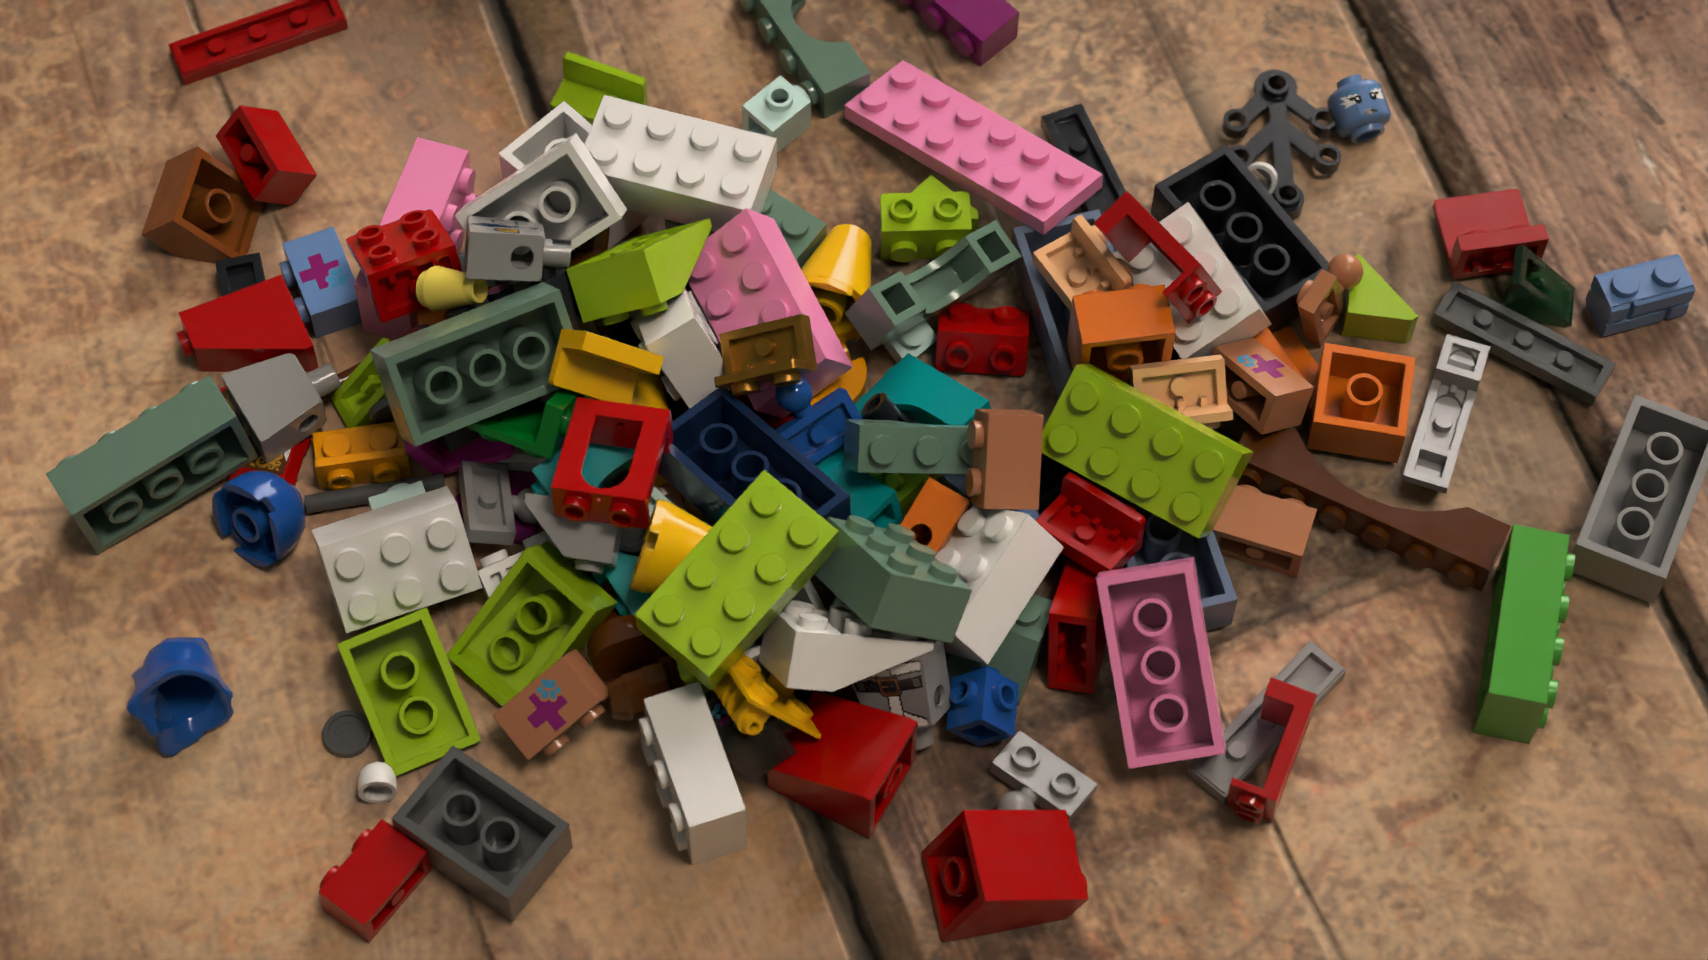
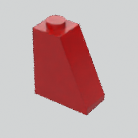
M282 274L179 312L183 330L176 332L177 339L185 358L194 355L200 372H230L287 353L296 356L305 372H311L319 368L314 345Z
M1069 557L1067 558L1049 611L1048 688L1095 694L1107 640L1096 580L1097 574Z

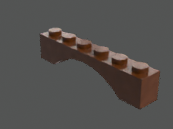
M1248 424L1238 443L1253 451L1237 483L1238 485H1250L1259 489L1264 494L1281 499L1294 498L1300 500L1308 507L1317 509L1315 517L1319 518L1326 526L1337 530L1343 529L1355 534L1372 547L1386 548L1404 556L1408 562L1417 567L1430 568L1448 576L1452 582L1462 587H1473L1480 591L1483 590L1511 528L1510 525L1470 507L1446 511H1416L1392 507L1369 499L1343 485L1327 472L1308 451L1298 432L1291 428L1260 434Z

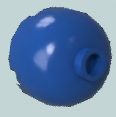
M249 471L231 479L221 486V490L214 494L212 508L217 527L223 537L231 534L234 540L242 546L235 548L234 551L244 560L256 566L267 567L286 556L297 546L305 529V510L299 491L285 479L268 471Z

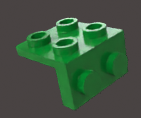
M561 388L547 403L533 399L471 424L467 428L478 432L480 437L488 441H502L521 448L522 452L528 456L551 460L563 447L577 397L594 398Z

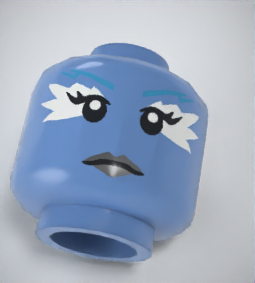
M1361 75L1348 76L1338 81L1336 84L1338 89L1329 96L1327 106L1331 109L1337 121L1335 129L1338 135L1343 138H1351L1353 143L1366 142L1382 135L1385 132L1384 126L1390 120L1391 112L1380 83L1375 80H1363Z

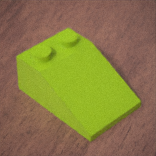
M710 218L634 237L566 269L583 323L601 319L603 326L630 318L629 311L640 309L641 315L647 316L669 308L667 300L683 293L712 229Z
M549 541L526 548L447 653V657L501 706H504L561 657L575 649L579 652L589 640L594 629L606 620L618 604L615 599L582 571L574 570L575 564L567 560Z
M427 607L336 644L385 763L393 769L396 776L443 757L453 745L460 750L482 741Z

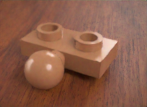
M1351 254L1335 256L1329 262L1327 271L1321 269L1315 280L1306 281L1298 294L1296 303L1298 304L1305 339L1319 347H1322L1344 312L1342 292L1357 286L1363 277V266L1357 257Z

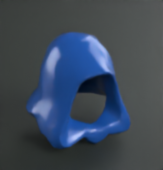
M166 638L149 650L143 665L131 675L134 680L135 690L127 702L126 709L135 719L142 723L149 736L156 737L158 748L165 756H174L182 749L193 745L207 731L226 724L233 715L234 710L231 707L233 693L222 680L212 652L204 638Z

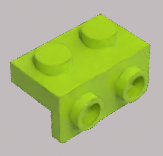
M966 191L884 193L880 196L881 260L909 262L914 259H936L962 238L972 233L970 194Z

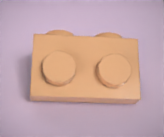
M1081 214L1072 219L1071 232L1033 252V264L1070 312L1072 297L1075 295H1082L1090 290H1102L1104 292L1124 290L1132 286L1133 275L1127 263L1121 258L1116 259L1108 249L1104 235L1095 225L1090 226Z
M1221 354L1129 365L1130 386L1208 428H1218L1221 426V421L1233 420V410L1227 404L1225 360Z

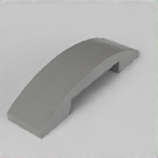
M1446 334L1403 472L1402 481L1446 494L1490 346Z

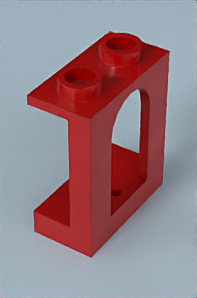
M1128 191L1094 222V225L1128 263L1151 242L1181 273L1162 293L1188 323L1195 317L1200 318L1206 315L1217 302V296L1222 290L1204 267Z
M577 397L551 485L554 515L575 522L592 521L612 524L619 528L634 527L649 530L650 516L648 505L662 453L669 454L673 442L671 410ZM590 443L635 449L629 473L626 479L619 485L611 488H597L584 480L582 469Z
M1273 677L1270 678L1264 694L1260 718L1286 727L1263 789L1232 777L1227 806L1234 808L1233 814L1237 817L1256 824L1261 823L1262 819L1269 822L1273 821L1311 721L1317 697L1316 693Z

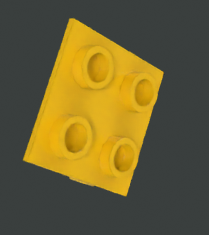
M745 654L741 656L713 688L738 730L743 734L756 735L760 733L764 723L773 715L817 739H820L822 736L810 719L813 716V712L794 695L793 692L796 689L786 688L772 673L768 674L762 671L759 665Z

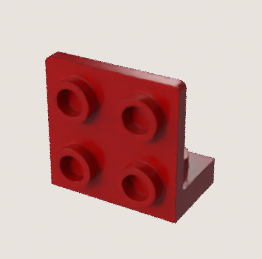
M1518 189L1450 197L1434 201L1432 208L1453 279L1540 267L1549 237L1545 224L1530 226Z
M431 209L426 211H410L404 214L400 220L382 226L371 225L364 227L356 235L346 239L349 250L365 275L375 311L381 323L426 308L420 304L416 295V282L423 271L433 266L463 271L454 242Z

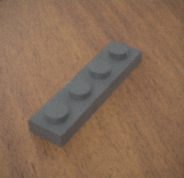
M1455 280L1436 308L1431 323L1460 338L1490 346L1489 353L1592 406L1616 365L1611 360Z

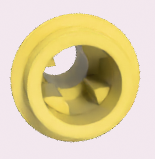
M433 266L423 271L416 282L418 301L422 306L429 308L433 312H442L475 303H482L488 294L486 279H468L463 271L441 266Z

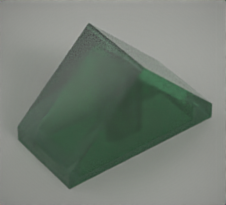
M1525 245L1517 246L1505 279L1502 305L1538 324L1561 328L1571 326L1575 287Z

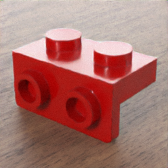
M957 303L940 312L935 368L938 371L1024 376L1026 374L1029 311H1022L1012 306H999L992 309L978 308L967 303Z
M1068 472L1062 479L1061 494L1035 521L1064 547L1061 553L1098 575L1099 572L1121 569L1142 547L1146 519L1131 505L1118 501L1100 490L1091 481L1083 480L1072 472Z

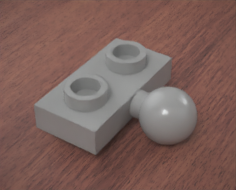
M462 460L458 475L464 528L469 542L512 545L516 535L514 514L524 523H539L524 503L526 493L535 494L532 488H526L518 495H511L508 464H487Z
M1020 730L992 761L989 771L1016 790L1004 794L999 799L996 810H1035V803L1044 810H1066L1069 824L1095 794L1097 788L1096 782Z

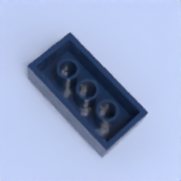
M717 388L672 422L673 442L669 454L662 453L657 473L715 524L763 470H766L825 520L828 517L847 520L848 516L851 515L850 495L736 396H733L728 389Z

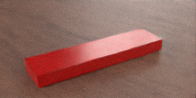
M295 0L168 44L185 86L347 30L348 25L338 0Z

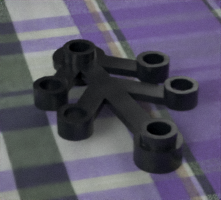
M1268 70L1256 78L1253 89L1255 96L1241 109H1231L1225 113L1222 130L1227 137L1240 139L1247 134L1249 124L1268 110L1269 123L1244 146L1236 145L1231 147V149L1238 157L1246 161L1244 164L1248 167L1272 145L1273 164L1278 176V183L1271 196L1289 217L1295 220L1302 212L1304 194L1294 184L1291 147L1310 160L1319 173L1326 175L1338 170L1341 152L1336 146L1331 144L1319 145L1288 121L1287 110L1309 124L1312 134L1320 138L1331 136L1335 131L1337 121L1331 109L1326 107L1316 109L1297 94V83L1290 74L1282 70ZM1271 87H1278V88H1281V89H1280V90H1275V89H1273V88H1271ZM1317 120H1326L1330 124L1326 126L1317 123ZM1238 121L1243 125L1240 127L1232 126L1229 122ZM1328 156L1334 161L1324 162L1320 157ZM1280 196H1288L1292 200H1284Z

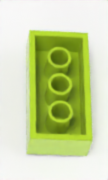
M1077 364L1043 429L1042 453L1198 539L1211 535L1253 454V451L1091 364Z
M763 470L634 614L637 628L712 690L839 547V531L766 470Z

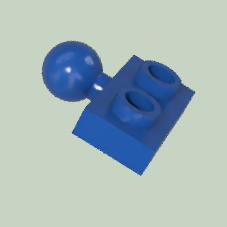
M801 377V382L797 384L776 387L775 396L777 403L782 409L793 412L795 417L775 431L813 464L844 445L845 419H862L846 389L839 387L811 406L813 391L810 383L805 378Z

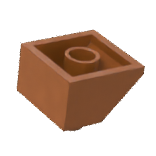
M197 146L166 161L142 236L180 258L215 263L218 260L247 255L263 202L253 200L235 170Z

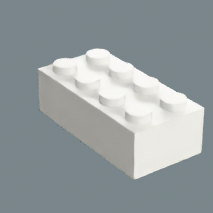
M604 95L584 144L627 210L682 224L710 218L712 224L711 231L714 232L746 208L761 214L777 170V138Z

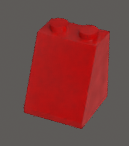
M814 691L806 705L813 712V716L810 719L822 736L820 739H817L788 724L787 728L790 732L784 742L776 741L769 750L764 762V767L767 768L768 788L870 839L915 762L918 722L906 716Z
M963 810L921 852L942 942H951L1066 920L1089 899L1087 879L1081 871L1076 851V836L1070 828L1066 810Z

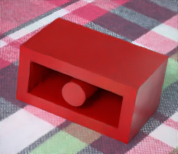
M239 105L215 135L254 201L294 205L317 176L279 111Z
M383 819L372 830L366 829L358 836L352 846V854L341 866L335 865L325 874L318 892L323 910L367 943L372 941L432 870L428 852Z

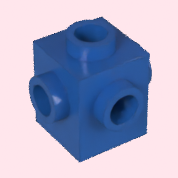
M989 666L975 667L971 672L952 677L950 687V699L952 702L951 707L948 709L946 730L978 747L1014 737L1019 684L1001 675L999 670Z

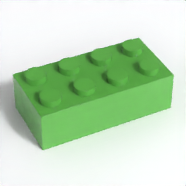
M1513 524L1496 571L1473 733L1530 744L1536 728H1545L1549 708L1553 709L1557 696L1558 680H1553L1552 678L1554 667L1559 666L1562 657L1564 638L1558 637L1560 623L1564 624L1566 621L1570 596L1564 595L1566 582L1571 581L1575 564V554L1568 553L1570 535Z

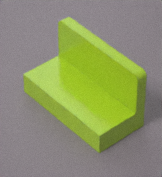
M571 52L565 53L562 59L564 78L550 103V112L565 101L592 125L604 95L648 106L647 83L644 77Z

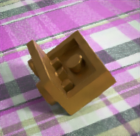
M798 314L719 334L725 375L714 377V384L718 388L732 389L733 396L760 392V384L772 381L773 386L797 384L801 382L800 375L818 371L809 315Z

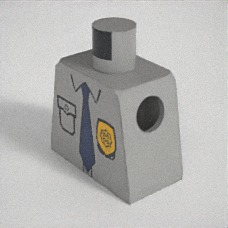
M468 215L464 265L466 278L537 282L542 279L543 267H570L571 240L545 239L543 224ZM520 246L530 248L524 255L513 253Z

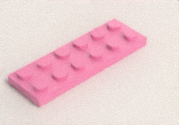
M904 60L844 105L845 118L1043 235L1102 188V174Z

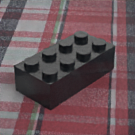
M1228 144L1223 145L1155 184L1150 214L1160 222L1189 202L1271 322V325L1268 326L1271 332L1300 316L1296 300L1301 288L1306 281H1314L1321 269L1327 271L1329 262Z

